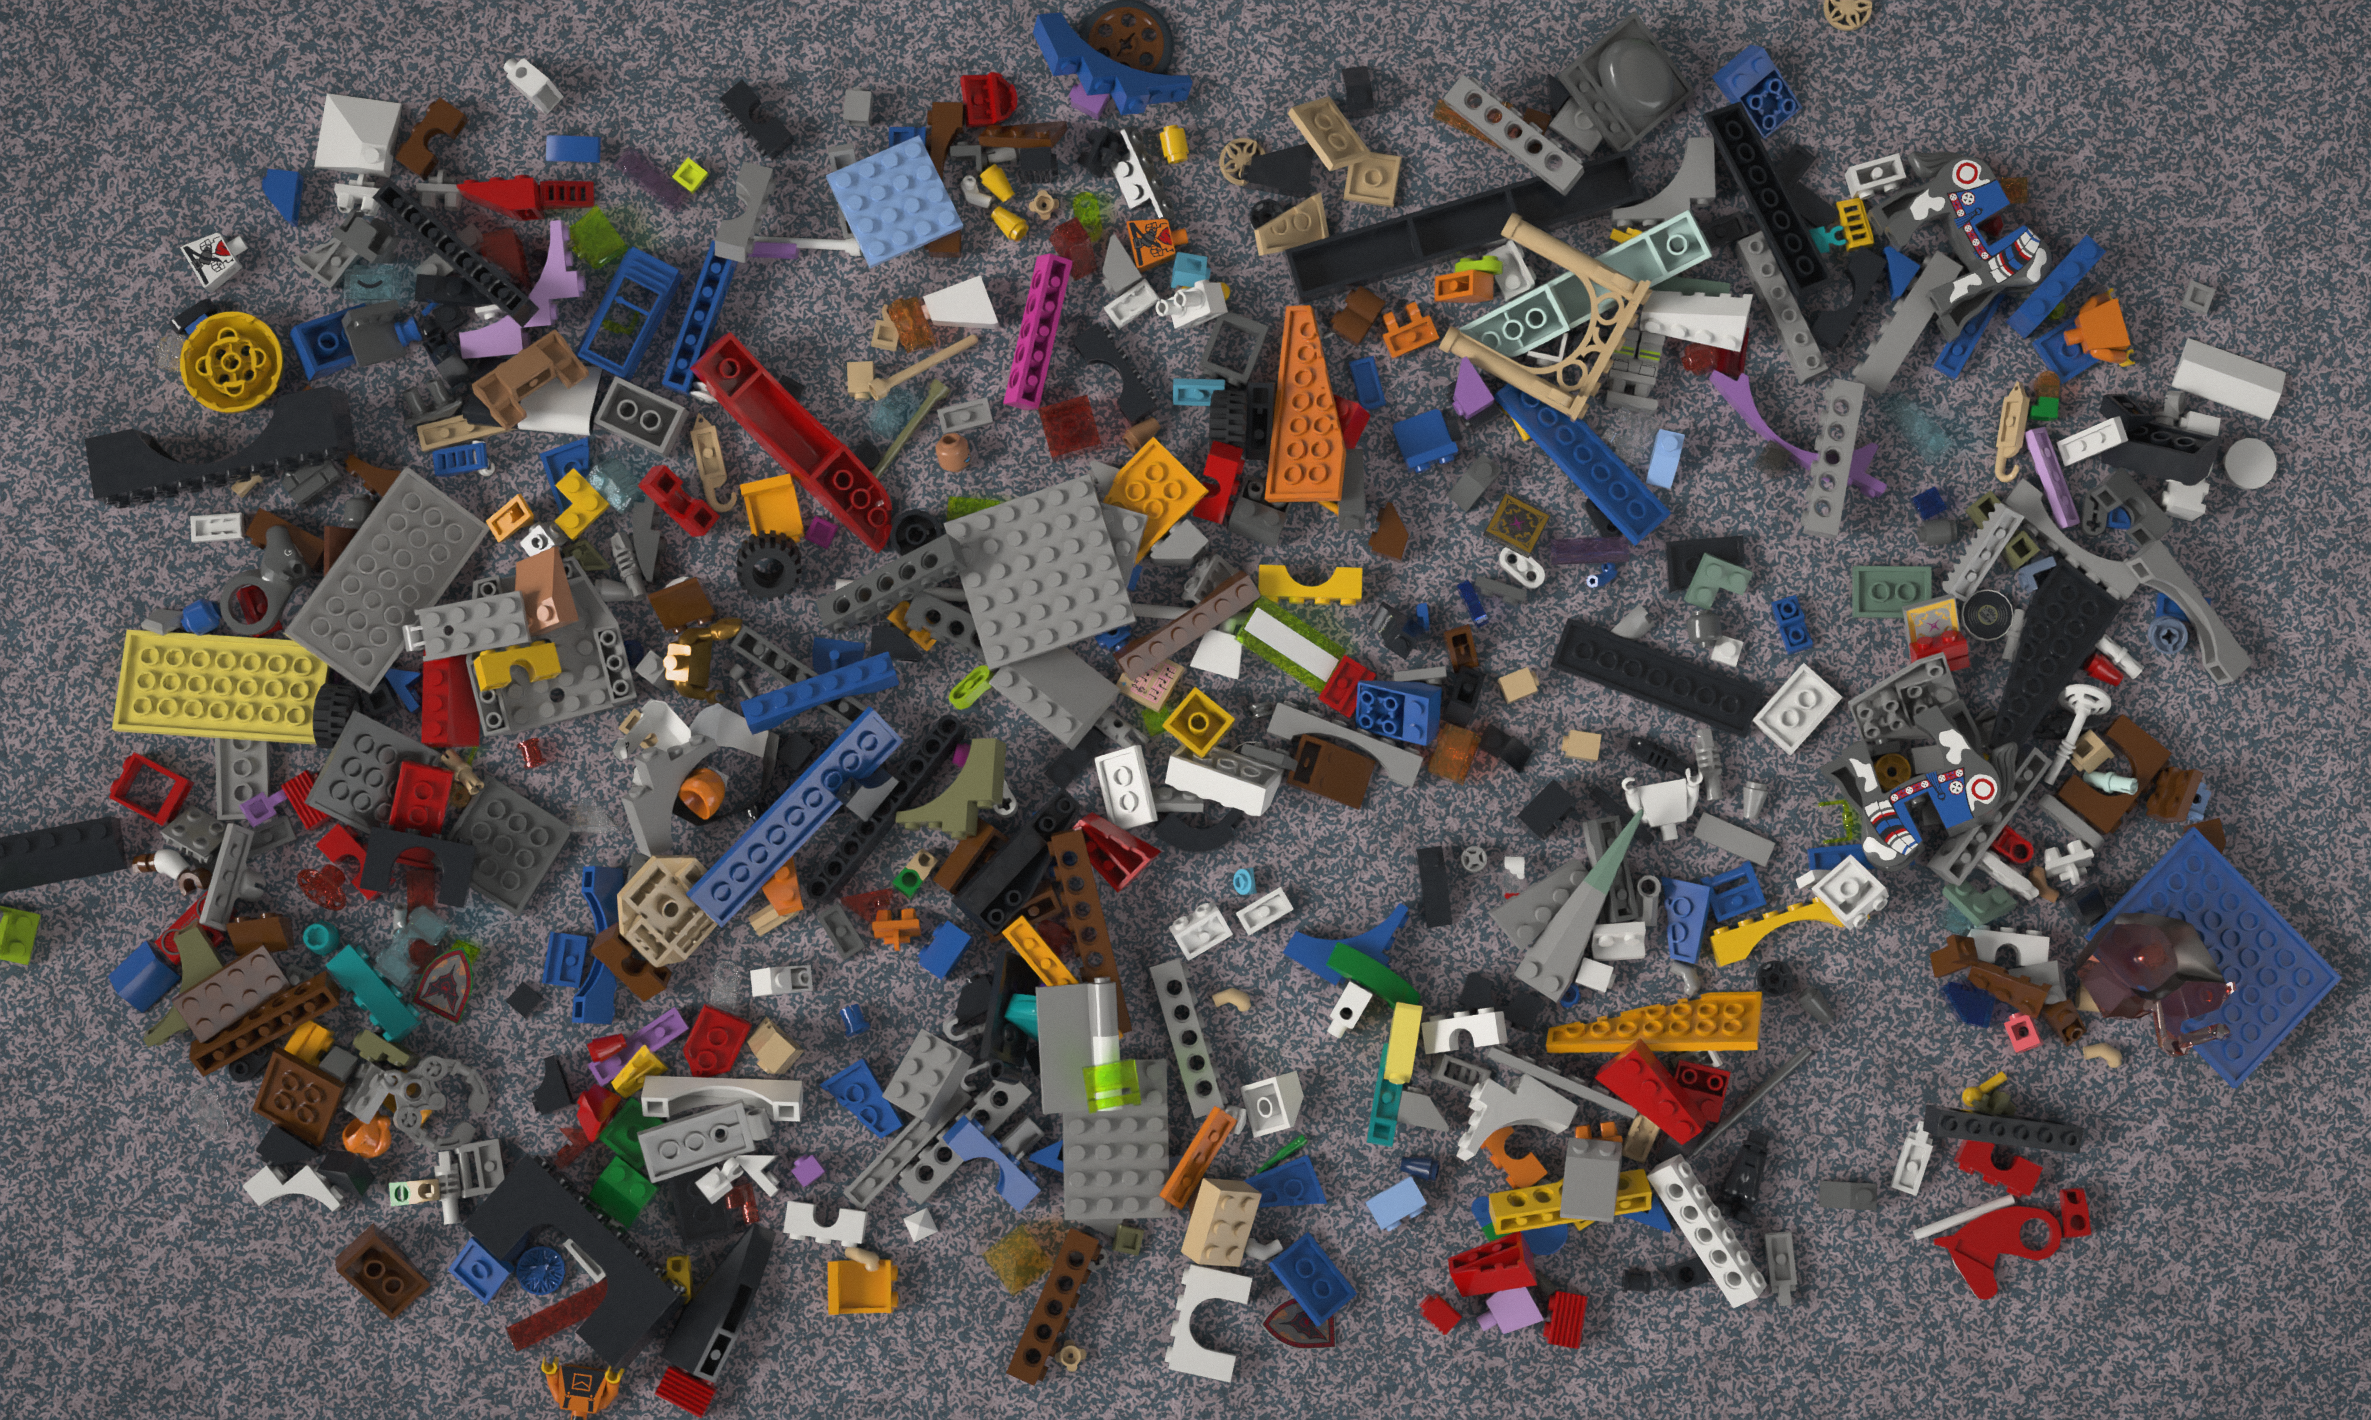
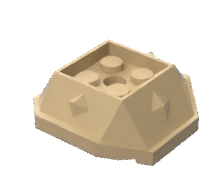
M653 855L617 894L620 934L656 968L665 966V964L685 961L718 925L686 895L708 871L692 855Z

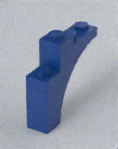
M1399 903L1392 914L1380 925L1364 934L1347 939H1319L1307 936L1296 930L1282 954L1333 986H1336L1338 982L1343 984L1346 980L1345 977L1326 965L1337 942L1356 949L1390 969L1391 965L1387 963L1390 958L1381 952L1383 949L1388 951L1396 939L1392 934L1397 927L1402 929L1410 916L1406 912L1409 908Z

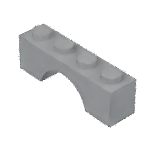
M743 161L736 181V197L741 199L748 209L744 214L735 219L722 220L715 239V256L745 263L747 255L753 253L755 247L754 235L759 234L761 231L762 219L760 218L762 214H767L769 207L768 196L769 194H774L776 187L772 168Z

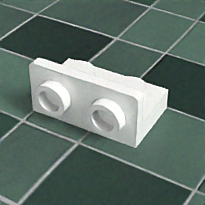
M1510 239L1505 245L1483 255L1497 256L1498 260L1503 262V273L1494 275V280L1506 302L1534 288L1536 275L1531 266L1527 267L1522 259L1525 255L1518 243L1514 244L1513 240Z
M1214 902L1200 905L1194 913L1187 917L1178 918L1169 927L1188 961L1233 935Z
M1645 921L1595 925L1591 933L1593 960L1611 961L1645 958Z

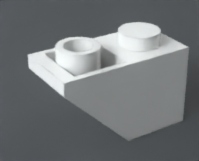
M811 965L771 967L750 971L753 997L813 991Z

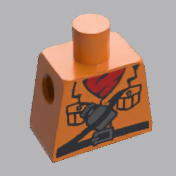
M1168 219L1126 222L1136 268L1140 273L1174 260L1176 258L1174 246L1188 243L1186 229L1170 231Z

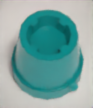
M320 919L319 922L306 928L303 940L312 952L326 957L327 954L332 953L337 948L340 942V934L335 925Z

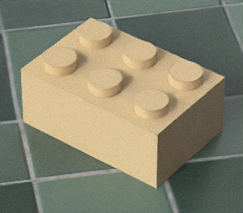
M1203 1178L1181 1252L1197 1264L1240 1267L1262 1193L1245 1181Z

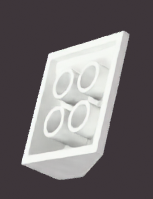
M327 93L314 167L390 178L402 104Z

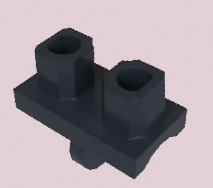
M1102 126L1100 130H1092L1088 137V142L1092 145L1089 153L1082 152L1077 162L1093 176L1102 179L1111 161L1120 162L1121 156L1116 151L1121 138L1105 126Z

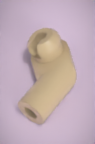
M1230 988L1212 995L1216 1007L1229 1002L1237 1006L1238 1010L1242 1012L1249 1010L1251 1007L1250 997L1236 988Z
M2107 1043L2083 1047L2086 1060L2101 1056L2107 1060V1064L2111 1068H2117L2122 1063L2121 1059L2123 1057L2121 1052Z

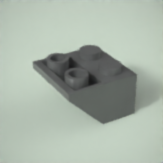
M1247 475L1231 515L1227 531L1276 548L1292 502H1267L1265 500L1267 481Z

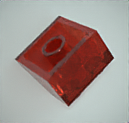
M511 227L482 234L484 242L480 243L483 257H487L488 263H492L498 271L522 286L531 288L532 284L523 242L517 232Z

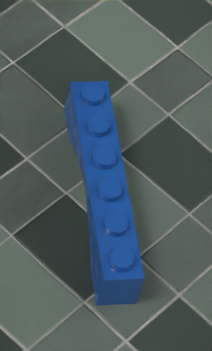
M885 652L742 701L740 704L752 735L775 728L791 717L820 704L852 695L876 693L900 684L889 652Z
M583 867L581 893L592 912L596 936L619 921L617 894L624 886L623 869ZM595 956L588 977L574 995L572 1023L612 1025V1019L615 1015L613 1002L617 981L613 972Z

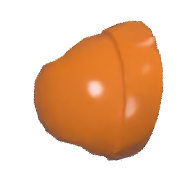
M698 768L691 771L688 778L683 781L678 791V796L697 816L704 820L709 819L717 812L725 798V784L717 772L708 768Z
M377 1110L369 1124L362 1122L357 1117L354 1118L345 1127L342 1135L345 1148L350 1152L360 1153L363 1158L368 1159L379 1157L385 1153L392 1142V1135L389 1130L391 1120L388 1115H381Z

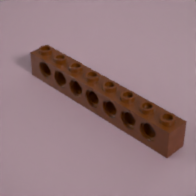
M1082 827L1051 834L1052 841H1048L1047 844L1050 856H1056L1058 866L1054 867L1057 882L1062 881L1064 891L1060 892L1063 907L1069 906L1071 916L1066 917L1069 931H1075L1077 941L1073 942L1076 958H1082L1083 967H1079L1082 982H1095L1094 978L1110 977V981L1116 982L1118 1029L1122 1033L1131 1032L1132 1025ZM1067 851H1073L1077 854L1078 859L1073 864H1067L1062 858L1063 854ZM1074 876H1079L1084 881V885L1079 889H1073L1069 885V880ZM1084 901L1090 905L1088 913L1079 914L1076 911L1075 906L1079 902ZM1086 927H1093L1097 934L1093 939H1086L1081 934L1082 930ZM1093 952H1099L1103 956V960L1099 964H1092L1089 962L1088 956Z

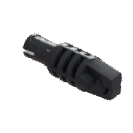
M1636 736L1630 738L1625 749L1627 753L1642 763H1646L1664 773L1671 771L1687 779L1686 769L1690 768V776H1694V771L1697 769L1696 765L1676 757L1677 754L1674 751L1662 747L1653 741Z

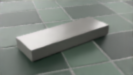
M1702 812L1693 833L1695 838L1762 867L1766 866L1775 845L1772 841L1705 812Z

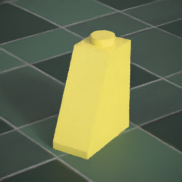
M1396 1003L1384 1072V1079H1389L1394 1084L1410 1083L1423 1006Z

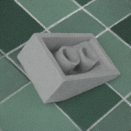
M1569 1137L1560 1217L1614 1222L1622 1165V1142Z

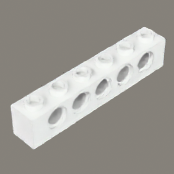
M1679 1154L1656 1165L1647 1175L1648 1180L1732 1307H1738L1758 1298L1767 1286L1763 1275L1750 1260L1748 1252L1742 1248L1734 1231L1727 1225L1721 1216L1720 1210L1707 1195L1705 1187L1692 1172L1689 1163Z

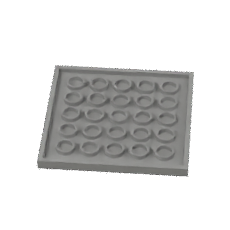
M1090 474L944 523L946 533L959 541L967 565V569L959 572L990 671L1137 622Z

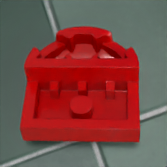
M990 72L988 75H963L960 78L966 127L999 125L1009 118L1016 109L1018 102L1016 89L1013 84H1009L1002 78V74Z

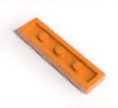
M1214 1106L1159 1196L1182 1210L1237 1120L1222 1109Z

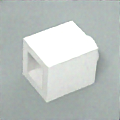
M1583 957L1573 983L1605 993L1607 988L1611 989L1616 977L1615 974H1612L1614 967Z

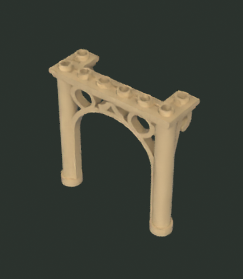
M1513 212L1501 235L1569 270L1586 287L1591 303V318L1584 339L1566 359L1555 365L1543 368L1521 365L1452 326L1448 329L1439 349L1446 353L1450 351L1462 359L1467 356L1469 361L1475 366L1566 414L1571 418L1570 421L1575 422L1577 418L1582 420L1590 406L1585 402L1589 395L1595 397L1601 386V383L1598 382L1601 373L1607 374L1614 362L1610 359L1613 351H1620L1626 340V337L1622 336L1627 327L1632 329L1639 317L1635 311L1639 304L1645 306L1653 291L1649 288L1651 282L1648 280L1646 282L1633 280L1522 220V216ZM1590 280L1612 292L1605 293L1597 298ZM1621 297L1629 301L1626 308H1624V302ZM1608 298L1616 300L1619 305L1615 317L1611 320L1601 318L1598 311V304ZM1597 321L1604 326H1611L1617 323L1606 344L1599 338L1600 328L1595 327ZM1593 335V342L1595 345L1587 346ZM1590 352L1600 353L1589 374L1585 363L1581 360H1576L1579 355L1584 358ZM1572 364L1578 365L1582 369V377L1578 384L1574 386L1566 385L1562 380L1563 368ZM1557 372V382L1560 387L1537 375ZM1581 389L1577 397L1569 393Z

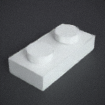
M1279 887L1238 911L1236 915L1250 936L1294 909L1282 888Z

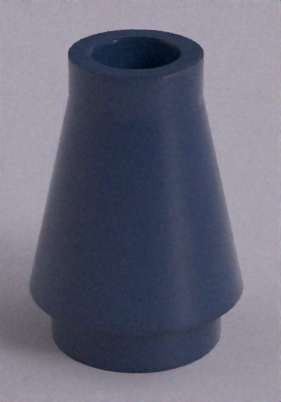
M1403 1156L1400 1172L1408 1173L1426 1182H1430V1180L1436 1181L1440 1160H1435L1434 1157Z

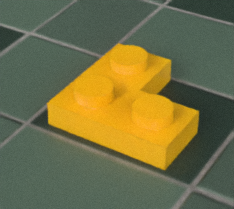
M574 468L555 485L573 504L554 522L573 541L611 506Z

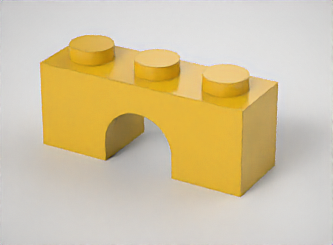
M544 640L533 642L530 644V647L521 648L520 645L509 646L503 652L496 653L495 649L481 652L480 656L473 662L481 692L506 687L512 681L510 675V666L512 665L522 666L528 672L530 683L556 678L562 672L554 642L546 644Z

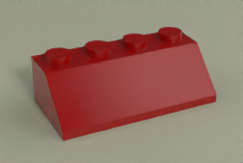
M467 654L433 661H423L421 743L430 748L479 747L480 716L466 663Z

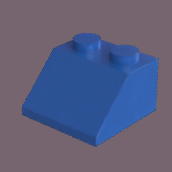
M948 920L945 924L941 922L932 934L936 938L930 946L925 944L918 954L920 958L918 964L945 982L975 940Z

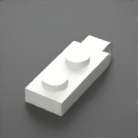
M1986 851L1975 865L2016 895H2021L2027 900H2032L2039 895V890L2022 876V872L2014 866H2007L1992 851Z

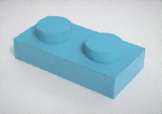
M1174 378L1173 405L1210 406L1213 391L1225 390V380Z

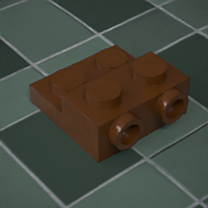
M2175 766L2167 767L2159 772L2156 778L2157 787L2155 792L2147 801L2146 806L2148 810L2146 816L2163 824L2185 821L2204 773L2196 769L2182 770Z

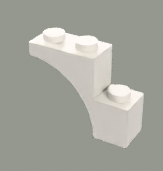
M314 1164L306 1165L288 1182L285 1180L287 1178L286 1173L279 1166L266 1165L243 1185V1188L258 1206H265L272 1200L291 1193L311 1196L324 1203L332 1212L339 1211L346 1205L343 1201L345 1196L336 1185L331 1186L326 1177L316 1172L319 1165L315 1167Z

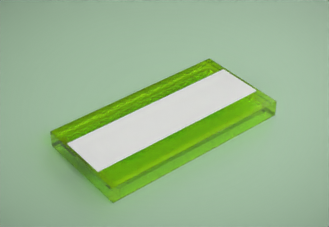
M1263 595L1258 598L1234 640L1317 694H1321L1346 652V649Z

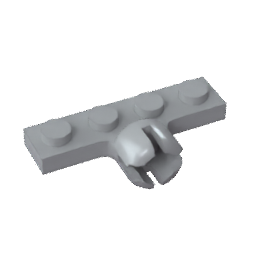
M227 824L200 917V924L219 931H226V924L229 923L236 898L247 902H254L264 893L263 890L254 887L255 883L266 886L263 874L246 866L254 831L236 824Z

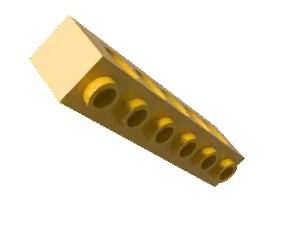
M1644 1169L1620 1172L1615 1215L1651 1210L1652 1191ZM1563 1182L1489 1194V1213L1496 1235L1584 1220L1560 1217Z

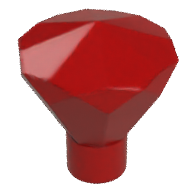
M2001 216L1978 230L1981 229L1994 237H1999L2003 227Z

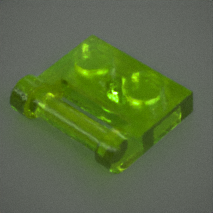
M1134 1058L1082 1067L1089 1114L1097 1113V1110L1128 1104H1133V1106L1141 1105ZM1128 1087L1131 1090V1094L1095 1100L1094 1093Z

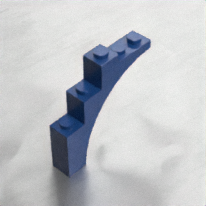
M1061 12L1038 14L1033 35L1053 76L1077 74L1087 96L1111 93L1121 115L1144 113L1146 106L1149 104L1187 100L1193 83L1189 75L1170 76L1153 74L1120 64L1099 53L1082 40L1069 26Z

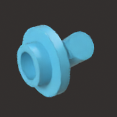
M1253 868L1239 869L1233 879L1236 891L1241 895L1257 894Z

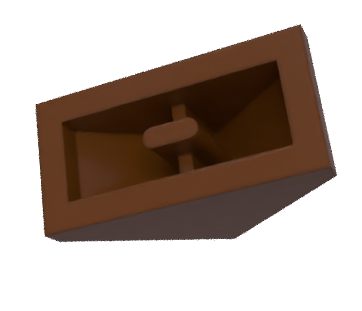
M1469 624L1443 633L1442 637L1454 673L1459 672L1461 665L1469 668L1479 666Z

